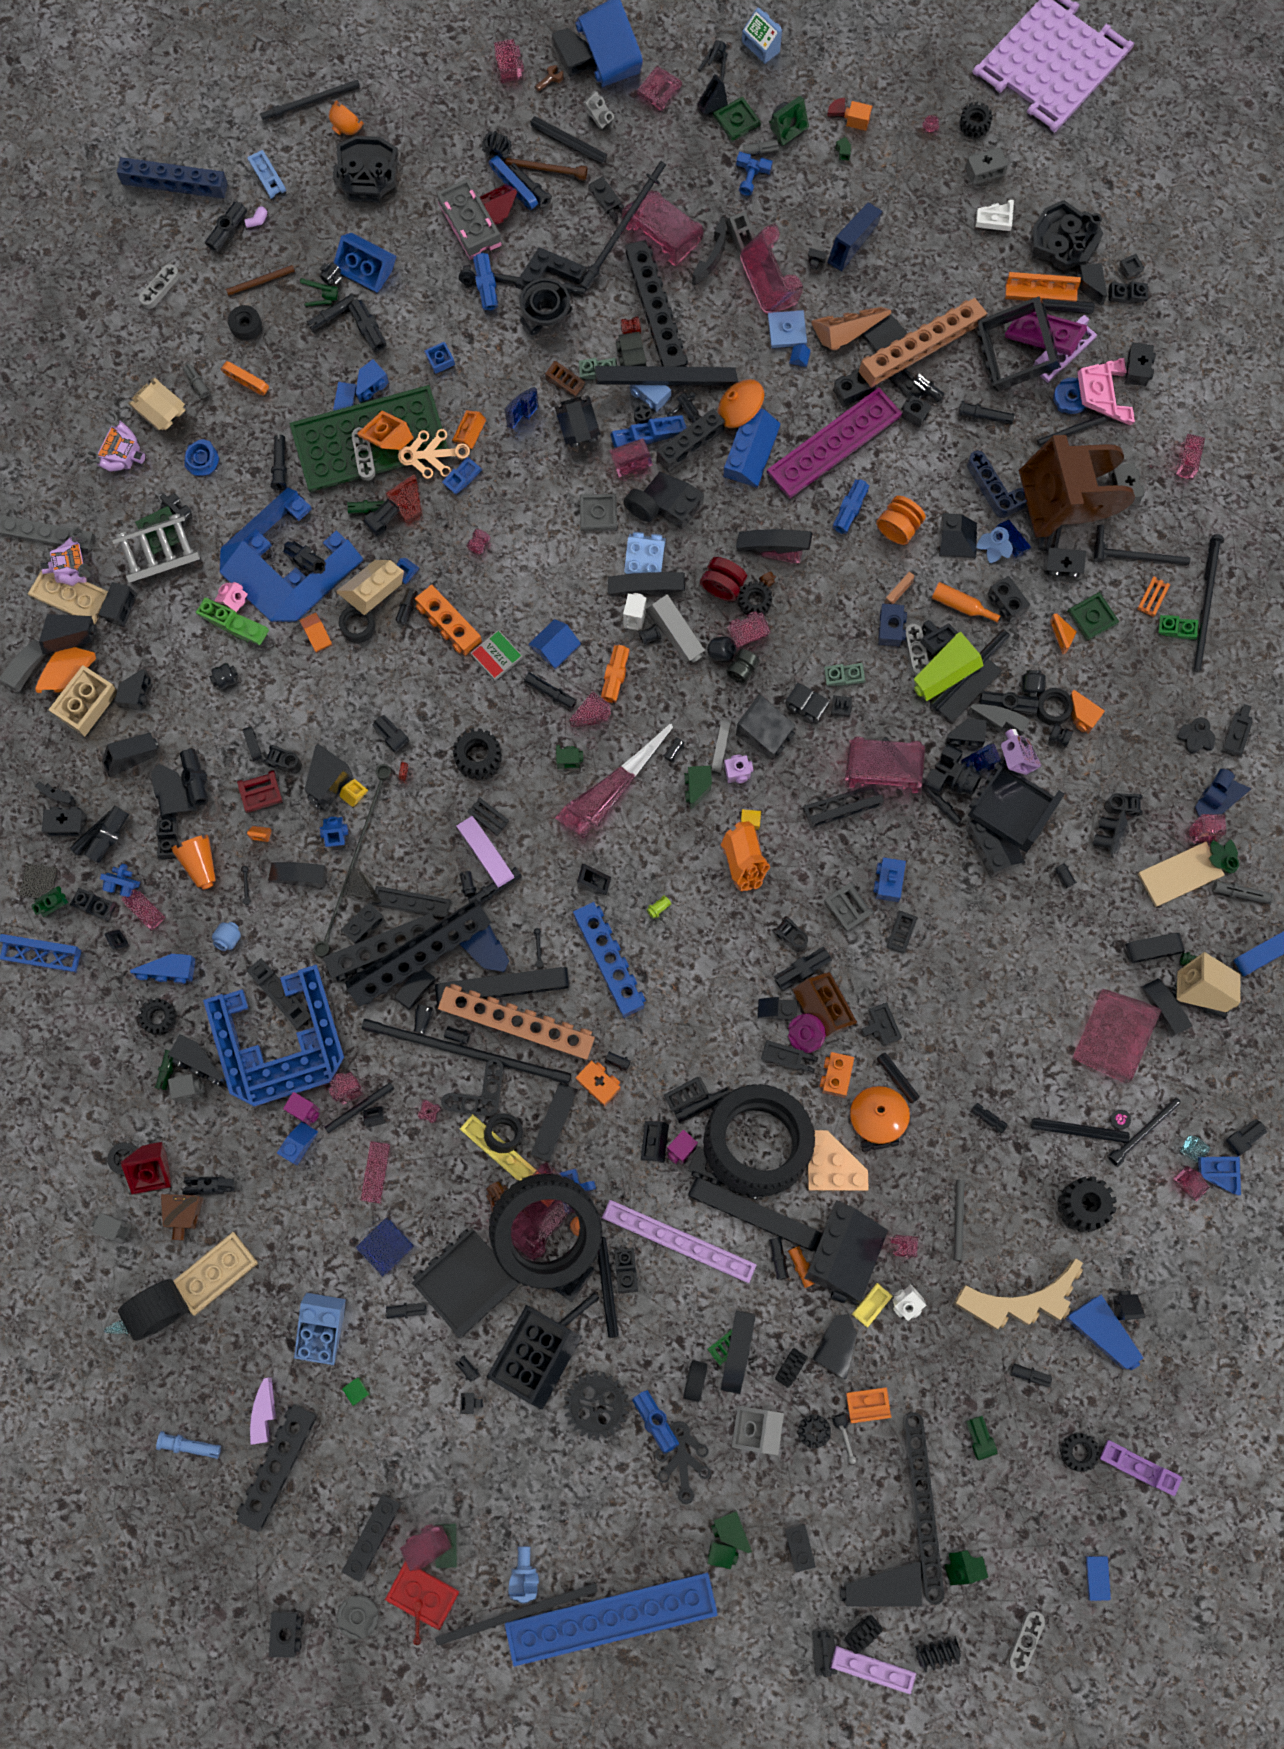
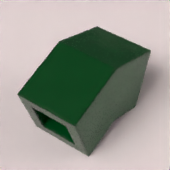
M844 137L836 141L835 148L839 153V160L850 161L851 144Z

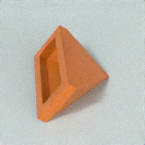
M1056 613L1053 614L1050 623L1063 655L1067 653L1077 631Z

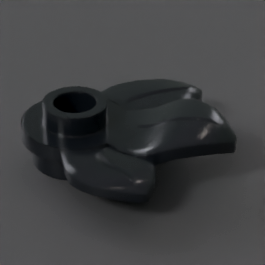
M1199 717L1194 719L1191 724L1184 725L1178 733V738L1187 739V748L1191 754L1199 751L1203 746L1208 750H1213L1216 738L1210 730V723L1206 718ZM1200 723L1204 725L1203 730L1198 729Z

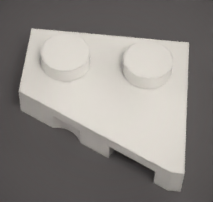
M1008 200V203L1004 205L997 203L990 207L978 208L976 227L1011 231L1014 200Z

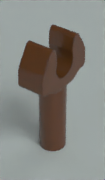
M557 65L549 66L547 68L548 76L534 86L535 90L539 92L552 81L559 84L563 80V71L554 74L558 71Z

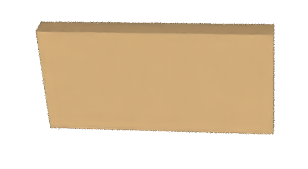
M41 570L28 595L69 615L92 616L95 624L99 618L98 614L108 591L89 582L77 583L74 586L57 583L54 573L42 574Z
M1207 842L1138 873L1155 908L1224 876L1222 869H1218L1211 864L1209 857L1212 853Z
M232 1232L178 1276L174 1283L189 1307V1311L195 1316L254 1268L258 1262L235 1232Z

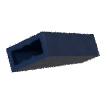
M867 202L836 236L827 263L843 271L878 225L883 211Z

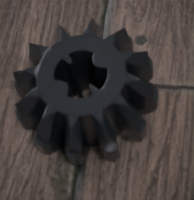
M489 131L482 140V151L491 158L498 156L501 160H505L510 155L512 145L511 140L507 136L496 131Z

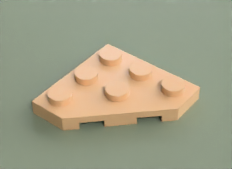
M814 1130L815 1147L811 1161L808 1164V1191H868V1170L828 1130Z

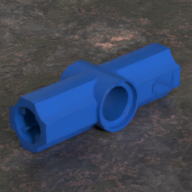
M480 253L473 257L476 270L475 279L478 291L480 292L483 310L491 311L498 308L495 291L496 282L491 270L489 255Z
M855 479L848 495L844 497L839 509L840 512L832 527L836 532L847 534L854 518L858 516L863 504L862 501L870 486L866 481Z
M643 1391L635 1396L632 1401L644 1420V1427L647 1432L653 1435L662 1453H668L677 1447L679 1442L667 1424L666 1414L659 1410L649 1391ZM651 1419L658 1420L659 1425H655Z

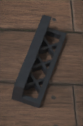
M872 784L805 805L803 809L811 829L883 805L884 799L882 794L878 793L876 785ZM873 791V797L862 798L864 792ZM848 797L858 799L857 802L851 804L844 803ZM832 802L840 805V807L835 809H826L828 804ZM817 808L822 813L811 816L809 809Z

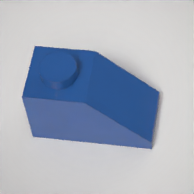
M301 1121L287 1136L277 1154L298 1166L318 1131Z

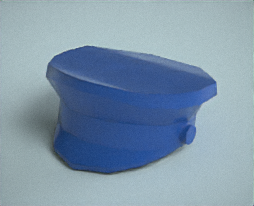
M205 439L198 440L187 447L184 461L185 468L194 476L210 475L216 469L219 456L210 441Z

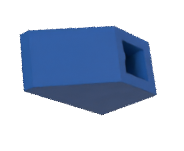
M374 359L359 369L356 388L359 403L369 400L374 393L384 389L389 383L387 374Z

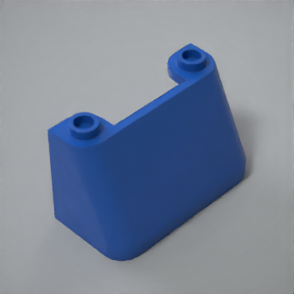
M608 0L577 18V22H575L578 33L581 32L587 39L597 65L596 71H594L597 82L600 81L602 87L641 72L643 64L642 55L621 0Z

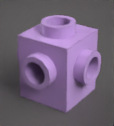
M734 755L731 759L724 760L727 782L744 783L748 781L747 779H750L753 765L751 761H748L747 755Z

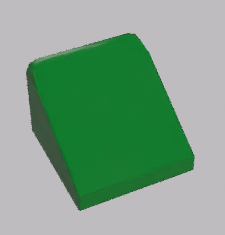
M357 1377L342 1388L352 1406L370 1395L360 1377Z

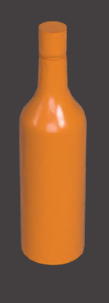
M941 582L938 583L931 598L969 616L980 615L995 622H998L1000 615L985 609L978 599Z

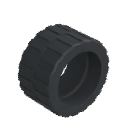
M166 1279L130 1298L119 1307L118 1314L132 1339L138 1341L172 1324L184 1315L189 1307L173 1279Z

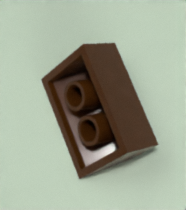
M830 972L809 978L792 989L804 1013L814 1015L821 1020L825 1028V1039L857 1023Z

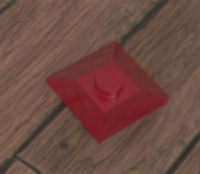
M507 184L479 196L495 225L502 223L503 219L508 217L517 193L515 188Z
M163 1142L142 1145L121 1161L131 1195L171 1187L168 1158Z

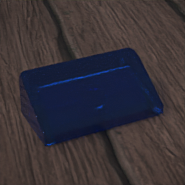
M1010 520L996 526V528L1003 527L1008 531V540L1012 544V553L1016 558L1032 548ZM999 533L998 536L1002 539L1003 535Z

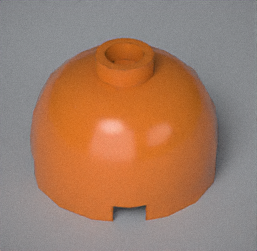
M336 100L329 111V121L333 125L331 129L339 135L341 133L347 136L356 134L364 123L362 121L358 123L359 119L342 104L338 106L340 103Z

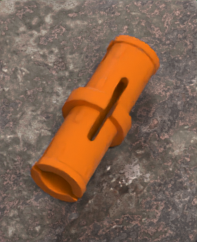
M800 1245L788 1250L795 1265L794 1270L798 1272L804 1288L815 1284L804 1279L809 1262H806Z

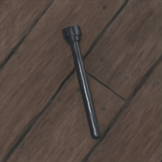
M1173 1099L1121 1149L1112 1150L1107 1155L1109 1161L1116 1167L1124 1163L1125 1155L1180 1105V1099Z

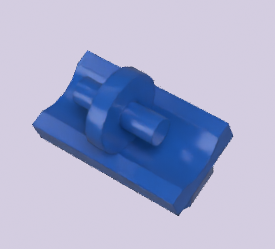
M121 864L119 868L113 867L112 872L117 873V875L107 872L106 874L102 873L100 877L101 880H104L102 890L113 893L115 892L116 884L122 885L120 895L125 897H132L135 888L139 887L140 881L125 877L132 876V872L127 871L128 866L126 864Z

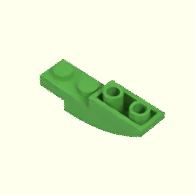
M206 597L195 612L203 619L246 642L250 641L259 646L269 632L266 626L245 618L234 610Z

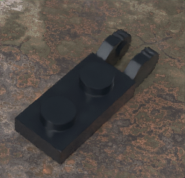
M603 176L588 184L589 190L614 223L619 221L614 210L618 209L623 217L626 215L627 210Z
M768 1040L765 1042L761 1056L763 1061L814 1074L815 1069L802 1065V1058L810 1062L818 1061V1057Z

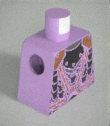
M1016 729L1008 730L1005 733L1008 740L1001 744L1008 769L1027 775L1041 767V763L1030 741L1019 736Z

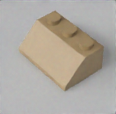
M374 560L338 589L337 593L365 615L402 584L404 571L391 560Z
M82 665L49 708V711L85 737L115 698L117 689L113 684Z

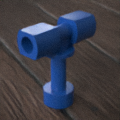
M739 151L736 165L744 167L747 172L745 181H742L740 184L739 192L745 196L752 195L754 175H757L759 172L769 175L773 161L761 158L760 161L751 158L750 154Z

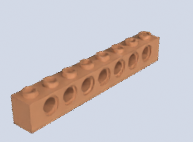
M976 298L970 301L966 300L959 307L948 310L945 315L937 316L931 323L923 324L917 331L907 333L903 339L893 341L885 349H879L873 356L865 357L861 361L858 372L869 386L873 387L979 326L978 320L986 318L988 313Z
M451 984L450 987L446 986L438 1007L439 1010L586 1060L588 1059L595 1036L591 1035L592 1031L581 1028L579 1031L573 1029L574 1025L562 1022L561 1025L555 1023L554 1018L545 1015L543 1018L537 1017L534 1011L525 1009V1012L517 1010L518 1006L507 1003L506 1006L499 1004V1000L488 996V999L480 997L481 993L472 990L469 993L461 991L462 987ZM463 996L466 998L467 1004L465 1007L457 1005V997ZM477 1003L485 1005L486 1010L484 1013H477L475 1011ZM501 1009L504 1012V1018L501 1020L495 1019L493 1016L494 1010ZM516 1015L521 1016L523 1019V1023L520 1026H515L512 1023V1018ZM533 1022L541 1024L542 1029L539 1032L531 1030L530 1025ZM552 1028H557L560 1031V1036L556 1039L549 1036V1031ZM572 1034L577 1035L579 1038L578 1043L575 1045H571L567 1041V1038Z

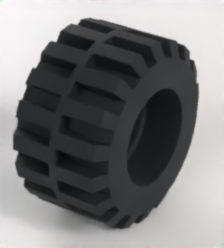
M473 728L470 729L469 733L467 731L463 732V737L458 736V742L454 743L453 750L458 770L464 776L468 775L469 779L476 777L477 780H481L482 776L485 779L489 778L488 774L490 773L492 775L495 774V769H499V762L502 761L500 744L493 734L490 735L488 730L483 732L482 728H478V731H474ZM474 747H484L489 751L487 757L480 762L470 761L466 757L469 750Z

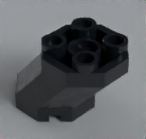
M589 395L585 396V400H582L581 397H576L560 402V407L557 404L554 405L565 445L569 444L570 448L581 445L580 442L587 440L588 443L597 441V436L601 435Z

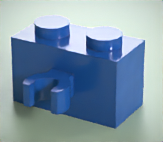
M883 857L881 863H877L876 874H879L878 881H875L873 892L876 893V899L899 902L906 861Z

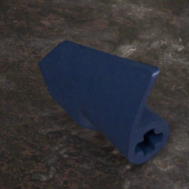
M1221 768L1213 782L1207 786L1195 805L1198 817L1221 816L1248 793L1251 788L1234 780L1235 775L1231 771Z
M490 924L485 930L478 931L472 935L468 941L460 943L483 969L505 972L509 959Z

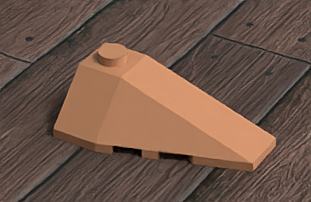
M884 307L860 310L859 314L843 313L841 318H833V315L812 320L811 324L821 344L829 347L830 350H836L891 314V310Z

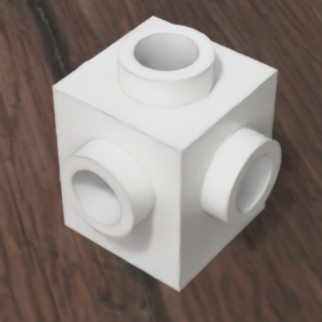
M911 1284L894 1295L893 1303L895 1307L893 1309L900 1318L904 1316L907 1321L919 1316L922 1309L926 1306L924 1298Z

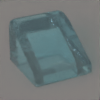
M1189 1135L1180 1152L1198 1163V1157H1206L1211 1148L1200 1138Z
M122 1320L104 1329V1333L130 1334Z

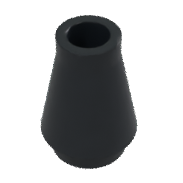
M417 1005V1009H415L414 1032L425 1034L434 1013L432 1012L433 1007Z

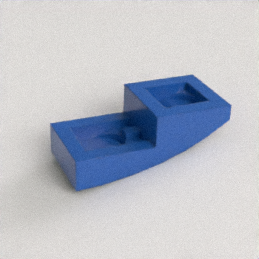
M467 456L456 470L453 469L442 483L457 494L482 469Z

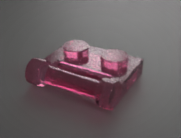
M656 66L638 88L637 95L652 103L661 111L676 89L682 86V82L677 77ZM669 82V83L671 84V86L667 89V91H666V92L663 94V96L659 99V98L657 97V95L661 92V90H662V89L665 87V85Z

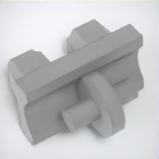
M593 91L591 96L583 102L587 109V115L593 118L599 129H602L614 118L613 113L608 110L604 99L599 96L597 91Z

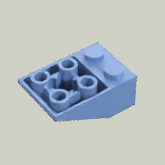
M312 1293L305 1294L300 1304L295 1359L330 1365L335 1364L346 1299Z

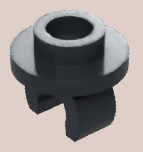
M464 265L463 271L459 273V281L466 285L476 282V274L471 271V265Z

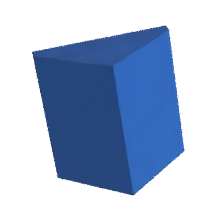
M554 619L528 645L550 666L556 669L581 643L567 624Z

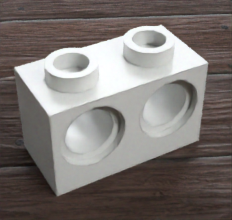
M638 593L628 594L623 613L624 628L636 631L642 630L646 615V597Z

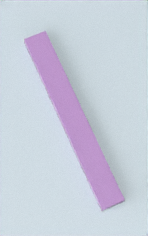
M612 1200L609 1201L602 1219L748 1284L757 1265Z

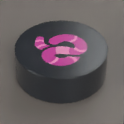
M1120 1109L1112 1113L1110 1123L1115 1129L1124 1130L1131 1124V1116L1127 1111Z

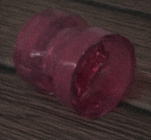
M475 529L472 534L473 538L468 541L466 546L472 552L482 555L485 550L484 546L489 543L491 537L486 532Z

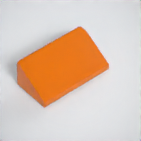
M466 410L452 442L458 445L463 443L469 449H473L486 422V418L478 411Z

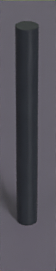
M1104 415L1097 416L1038 439L1037 444L1039 447L1043 446L1053 435L1068 436L1105 422L1106 418Z
M389 1082L324 1127L329 1134L393 1090L394 1087Z
M595 1292L592 1293L558 1323L565 1327L599 1299Z

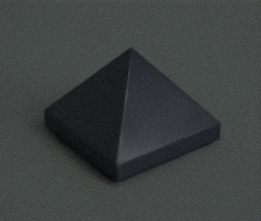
M120 929L104 934L113 950L129 946Z

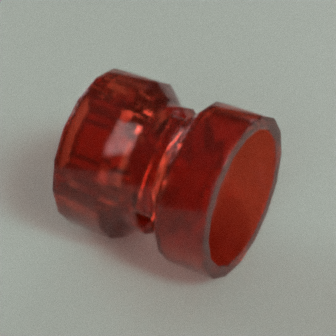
M638 316L632 317L630 320L626 318L620 319L622 334L639 331L641 334Z

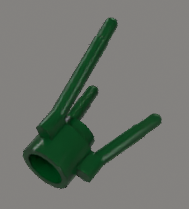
M300 278L301 284L322 289V298H325V300L304 303V306L332 305V301H337L338 287Z

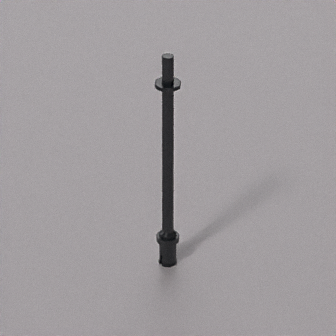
M663 161L659 162L652 175L646 174L648 181L595 263L587 267L586 274L579 282L585 288L589 289L596 276L600 275L601 265L654 183L660 184L657 179L666 166Z

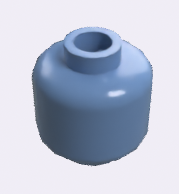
M233 922L220 923L212 934L213 945L221 951L232 950L241 937V933L238 930L239 927Z

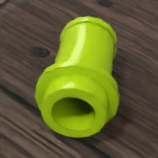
M663 895L653 905H648L646 911L651 918H658L662 911L671 906V902Z

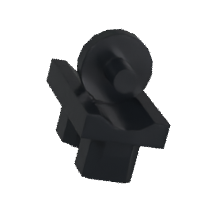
M175 493L168 497L162 494L160 496L162 502L159 510L169 506L173 515L177 513L180 516L185 515L186 519L181 521L182 527H185L186 520L192 516L191 509L187 505L179 509L177 506L181 504V500Z

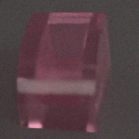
M1186 1166L1174 1178L1176 1184L1196 1202L1210 1188L1201 1173L1189 1166Z

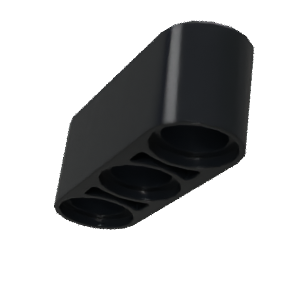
M1172 933L1125 944L1130 963H1138L1185 952L1180 933Z

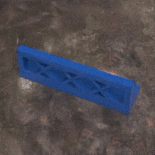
M0 934V943L3 944L0 954V960L74 973L77 971L82 950L76 946ZM8 946L16 947L19 952L13 957L6 956ZM29 950H34L38 956L32 960H27L24 954ZM48 953H53L56 960L50 964L46 963L42 957ZM67 956L74 957L72 967L64 966L61 960Z

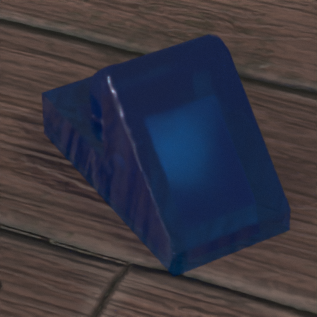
M993 743L988 744L961 761L962 763L964 761L968 762L967 767L973 765L978 772L983 773L994 769V764L1000 762L1001 759Z

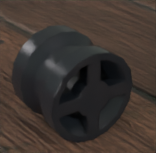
M641 403L634 408V421L636 424L648 423L649 419H652L649 405Z

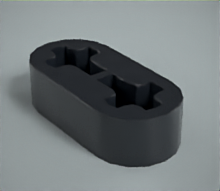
M253 727L244 728L243 733L253 762L263 759Z

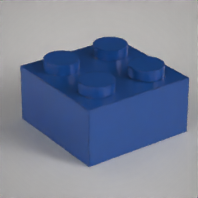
M445 341L424 350L425 356L435 374L455 365L454 358Z

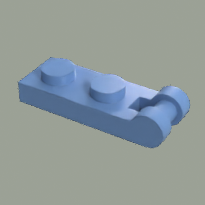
M263 150L247 157L270 199L279 192L281 194L286 192L284 184ZM276 183L277 186L271 188L270 185Z

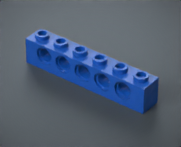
M592 902L573 911V916L622 1017L625 1018L644 1009L643 1003L646 1002L644 995L641 991H637L635 987L637 981L634 975H629L626 969L629 967L625 957L621 958L618 952L621 950L617 940L613 941L610 936L612 930L609 924L604 923L602 919L604 914L601 907H596L595 903ZM596 921L599 923V926L596 929H591L588 926L589 923ZM600 938L607 940V944L604 946H599L596 942ZM608 955H613L616 960L613 963H607L605 958ZM616 972H621L624 978L622 980H615L613 975ZM629 989L633 994L631 997L625 998L621 994L622 991Z

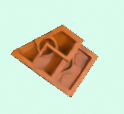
M76 647L55 652L38 680L35 688L36 692L41 693L42 690L62 692L82 665L88 668L96 659L95 653Z

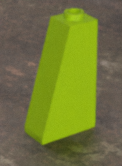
M959 632L914 678L915 692L926 701L930 700L983 667L981 655L962 632Z

